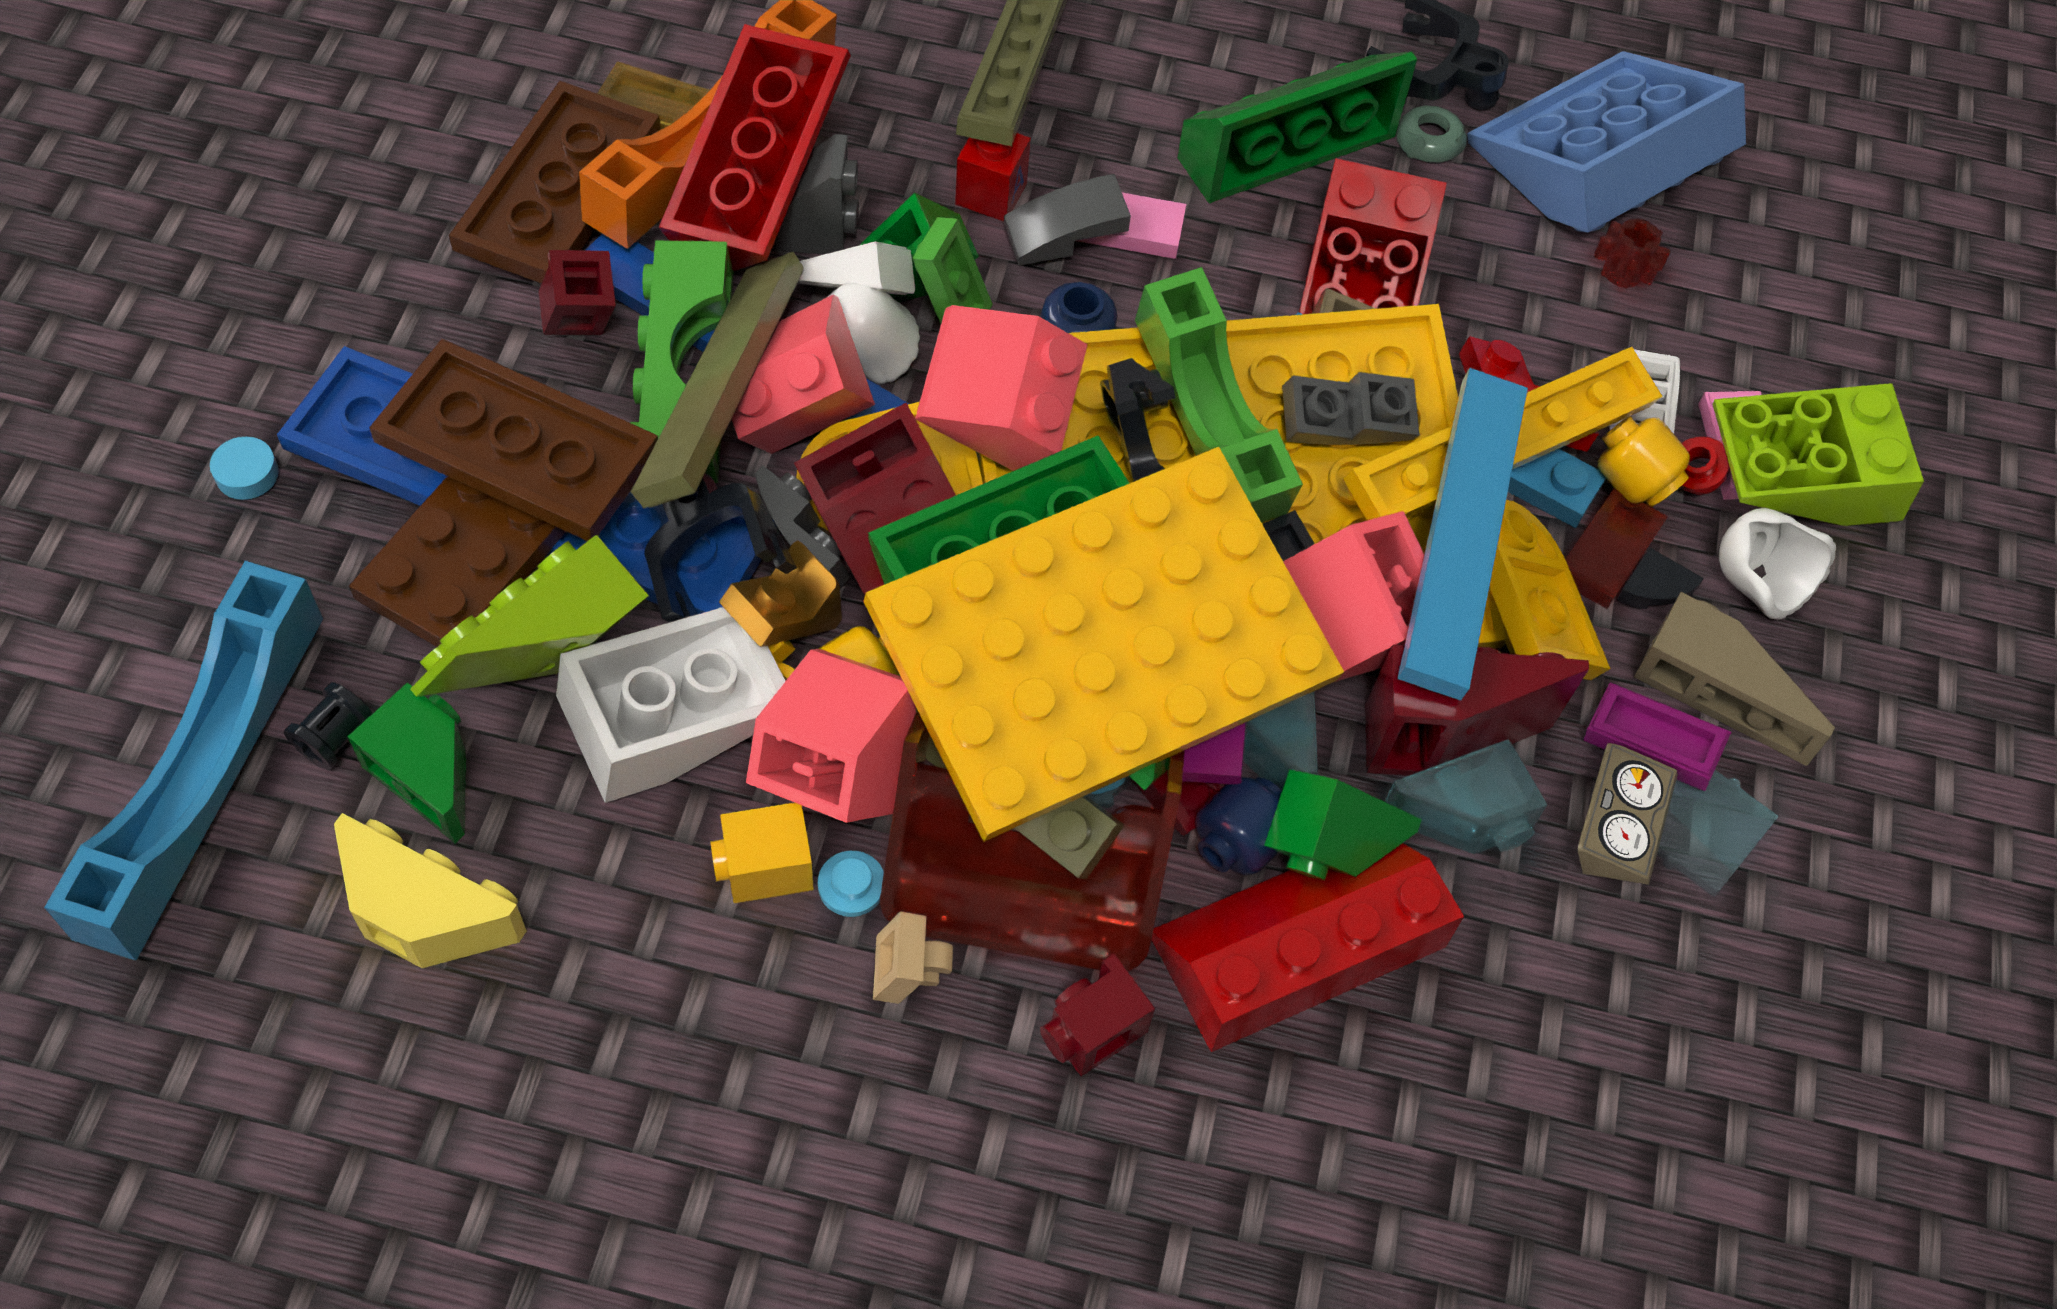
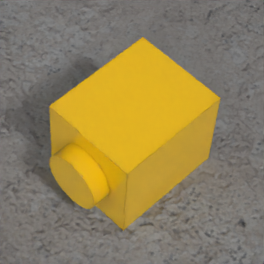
M789 803L720 814L724 839L710 841L716 882L730 879L733 903L814 890L812 861L802 805Z

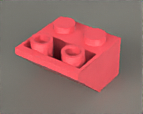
M1404 511L1349 525L1283 561L1344 670V673L1337 681L1382 668L1391 646L1405 645L1424 553Z
M811 649L755 720L746 783L846 823L899 813L916 714V706L901 676L822 649Z

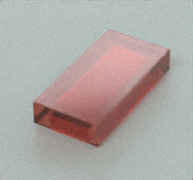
M1614 488L1565 559L1579 593L1608 609L1663 527L1668 516L1643 502L1637 504L1629 502Z

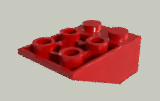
M1335 158L1318 224L1299 313L1312 314L1314 307L1326 288L1376 309L1418 306L1447 183Z

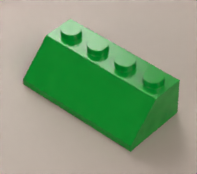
M1412 52L1370 55L1350 63H1341L1333 69L1303 79H1295L1286 85L1257 95H1248L1237 102L1210 111L1199 112L1183 121L1177 158L1207 202L1212 203L1394 138L1417 58Z
M1097 435L868 532V540L885 585L1127 485L1129 481Z

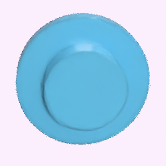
M852 850L840 852L829 858L822 866L818 875V892L825 906L834 913L846 917L861 916L872 911L882 900L885 893V874L879 862L869 854Z

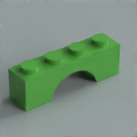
M655 240L653 264H644L642 277L643 295L645 300H650L649 315H640L638 320L639 350L645 352L644 368H635L633 374V398L635 404H640L639 422L630 423L658 435V439L686 387V384L679 377L680 365L686 352L699 338L716 329L732 298L734 273L727 242ZM721 441L705 472L713 478L715 483H718Z
M1200 267L1145 285L1135 322L1161 378L1174 387L1175 399H1171V402L1195 455L1197 456L1216 447L1221 449L1261 523L1287 514L1303 483L1278 430L1267 429L1260 424L1248 408L1241 394L1229 357L1226 332L1227 320L1203 268Z

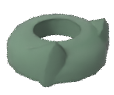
M1424 105L1411 109L1402 116L1396 131L1397 142L1403 151L1406 152L1407 157L1425 162L1441 163L1452 160L1462 153L1466 147L1467 135L1460 119L1448 109L1438 106ZM1435 123L1443 127L1446 133L1439 136L1430 135L1422 131L1419 125Z

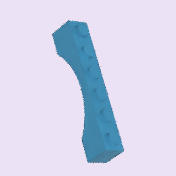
M244 561L214 613L208 645L197 682L183 717L165 752L146 782L126 807L100 832L79 846L44 907L72 941L135 961L137 960L323 620L305 578Z

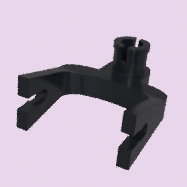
M1405 0L1406 9L1413 10L1418 14H1426L1430 18L1407 12L1403 18L1402 32L1453 38L1456 41L1450 54L1436 68L1429 71H1421L1415 68L1407 97L1434 101L1443 98L1456 85L1467 88L1464 99L1470 107L1478 110L1493 108L1499 100V89L1506 82L1509 64L1507 55L1500 49L1478 43L1480 26L1475 18L1469 17L1437 0ZM1371 46L1366 53V57L1386 53Z
M1133 358L1107 365L1108 379L1101 380L1100 382L1102 398L1108 417L1120 436L1126 463L1134 482L1165 469L1160 465L1153 452L1144 413L1159 408H1167L1168 400L1175 399L1174 387L1161 378L1157 369L1149 371L1135 362Z
M707 473L704 474L694 494L662 504L669 521L656 531L648 541L644 551L661 617L668 622L697 615L677 575L676 567L678 561L695 541L727 520L744 516L757 557L766 562L773 560L775 567L785 574H789L797 568L760 495L742 483H731L719 488L716 486L713 478Z

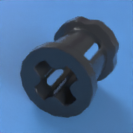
M330 682L323 689L325 698L300 724L291 723L284 730L286 739L300 754L316 766L328 771L336 765L338 760L335 755L349 741L347 736L373 714L361 699L335 682Z

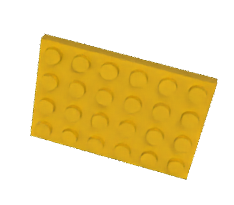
M1219 447L865 593L864 604L983 842L1123 779L1144 767L1158 763L1337 681L1344 673L1343 668Z

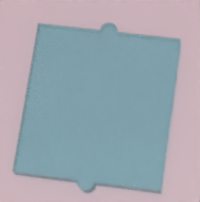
M1716 770L1711 777L1706 791L1676 780L1657 855L1664 859L1663 865L1666 869L1672 870L1676 868L1713 897L1717 895L1779 817L1742 790L1738 779H1727Z

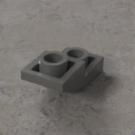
M1115 174L1077 182L1037 197L1004 215V225L1019 266L1073 256L1074 241L1129 231L1131 215Z
M1359 372L1349 382L1292 376L1282 385L1287 442L1327 445L1378 444L1414 440L1420 435L1414 379Z
M762 465L755 473L758 488L768 512L790 547L795 541L799 540L837 579L841 589L850 578V575L840 560L842 553L836 542L821 529L817 528L820 519L810 504L812 497L806 486L789 472H785L779 478Z

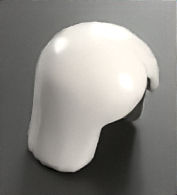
M846 283L831 293L829 296L834 294L839 298L865 377L875 384L881 385L886 382L891 383L906 373L912 361L917 358L920 340L919 326L910 311L894 300L887 292L878 291L858 283Z
M1764 507L1751 510L1740 516L1728 528L1720 544L1719 562L1724 576L1732 585L1752 600L1768 618L1780 620L1799 610L1817 591L1819 585L1827 579L1830 573V566L1835 559L1836 544L1829 535L1811 529L1797 522L1791 516ZM1762 564L1766 572L1763 578L1753 571Z

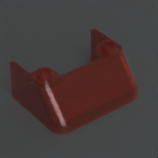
M917 710L904 740L880 895V906L886 920L890 922L900 911L926 916V937L1101 970L1104 959L1115 954L1127 971L1138 967L1145 960L1150 949L1181 797L1185 751L1170 757L1160 809L1140 805H1126L1110 813L1122 822L1124 827L1088 878L1081 879L1077 878L1018 831L1009 830L983 842L975 824L969 822L970 814L948 770L924 764L929 732Z

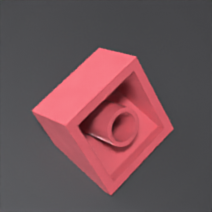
M833 294L778 322L731 418L739 440L773 454L875 405L837 296Z
M951 305L945 308L915 419L1012 471L1060 452L1088 344L1039 316Z

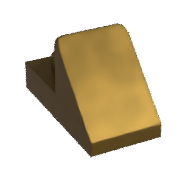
M799 540L795 541L788 550L797 566L795 570L785 574L775 568L771 576L731 583L719 601L724 609L760 647L836 629L842 621L840 585L837 579Z

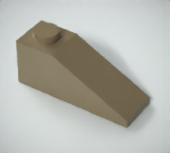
M1683 592L1679 594L1663 620L1634 675V678L1805 766L1812 761L1830 739L1835 729L1830 721L1740 621L1719 611L1714 605L1697 600Z

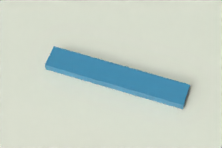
M1469 368L1461 383L1398 674L1399 680L1458 700H1462L1470 689L1528 390L1527 387Z

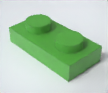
M937 217L924 240L918 245L912 259L940 323H942L945 308L951 305L990 310L993 303L958 219Z

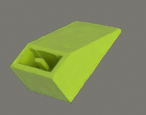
M1892 383L1714 399L1713 408L1739 503L1761 508L1765 507L1841 526L1903 521L1924 483Z
M597 535L577 550L567 541L546 557L537 566L539 569L525 580L520 577L499 593L489 603L491 606L476 618L473 615L469 616L440 640L441 644L420 661V664L427 672L410 690L416 697L557 674L559 673L560 655L562 653L593 645L649 595Z

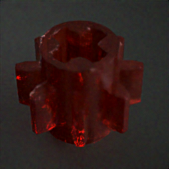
M1630 219L1622 225L1613 221L1606 236H1601L1593 256L1599 260H1605L1601 275L1614 285L1626 289L1635 287L1641 282L1648 286L1652 285L1658 271L1663 269L1670 255L1669 249L1659 246L1663 232L1658 230L1649 221L1643 219Z

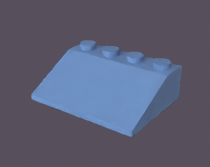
M1622 51L1468 132V143L1548 219L1571 226L1576 231L1589 233L1603 228L1606 222L1624 212L1642 206L1646 200L1665 189L1681 184L1685 178L1706 166L1719 163L1724 156L1746 145L1744 84Z

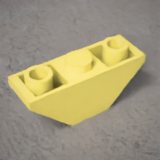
M342 813L334 823L349 910L364 938L420 968H425L519 943L527 932L517 906V898L500 884L484 879L479 885L461 876L460 869L450 859L431 849H426L421 855L402 845V838L394 830L377 820L369 819L364 825Z

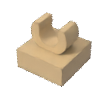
M900 911L877 934L873 1000L899 1004L919 985L937 986L939 984V973L950 974L952 972L953 945L940 941H925L926 916Z

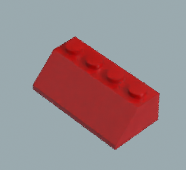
M744 24L659 225V228L669 241L727 242L733 271L768 259L851 57L848 49Z
M1402 843L1356 877L1328 870L1326 879L1323 881L1289 870L1151 929L1149 936L1209 1050L1213 1052L1446 948L1463 920L1464 915L1430 858Z

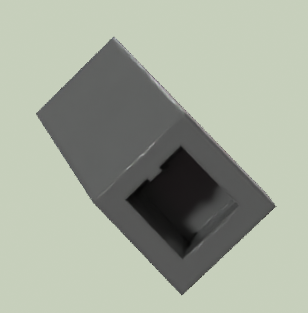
M835 134L812 149L775 239L776 251L825 255L844 250L846 233H857L859 200L849 199V195H856L858 160H848L847 135Z

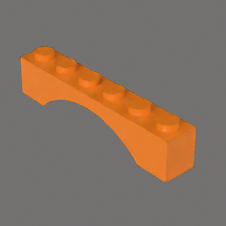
M779 0L759 17L755 27L835 46L837 14L813 0ZM722 76L691 110L671 125L649 136L633 140L617 139L579 171L583 222L628 249L663 218Z

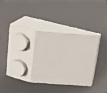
M724 607L562 653L560 655L556 697L604 802L607 803L666 784L753 736L757 716L781 688L785 679L769 647H760Z

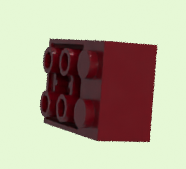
M907 403L896 407L794 462L822 519L864 595L866 592L884 585L868 540V532L956 496Z
M1392 645L1365 704L1367 773L1431 778L1552 728L1588 672L1589 660L1567 659L1563 655L1553 652H1543L1532 656L1504 654L1494 648L1478 647L1470 689L1462 700H1458L1399 680L1398 674L1405 645Z

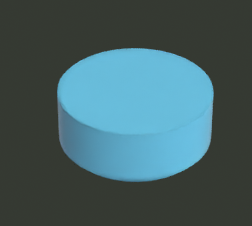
M237 437L226 441L215 450L210 460V471L218 488L222 493L234 499L246 500L263 495L273 487L279 474L278 464L271 448L264 441L255 437Z

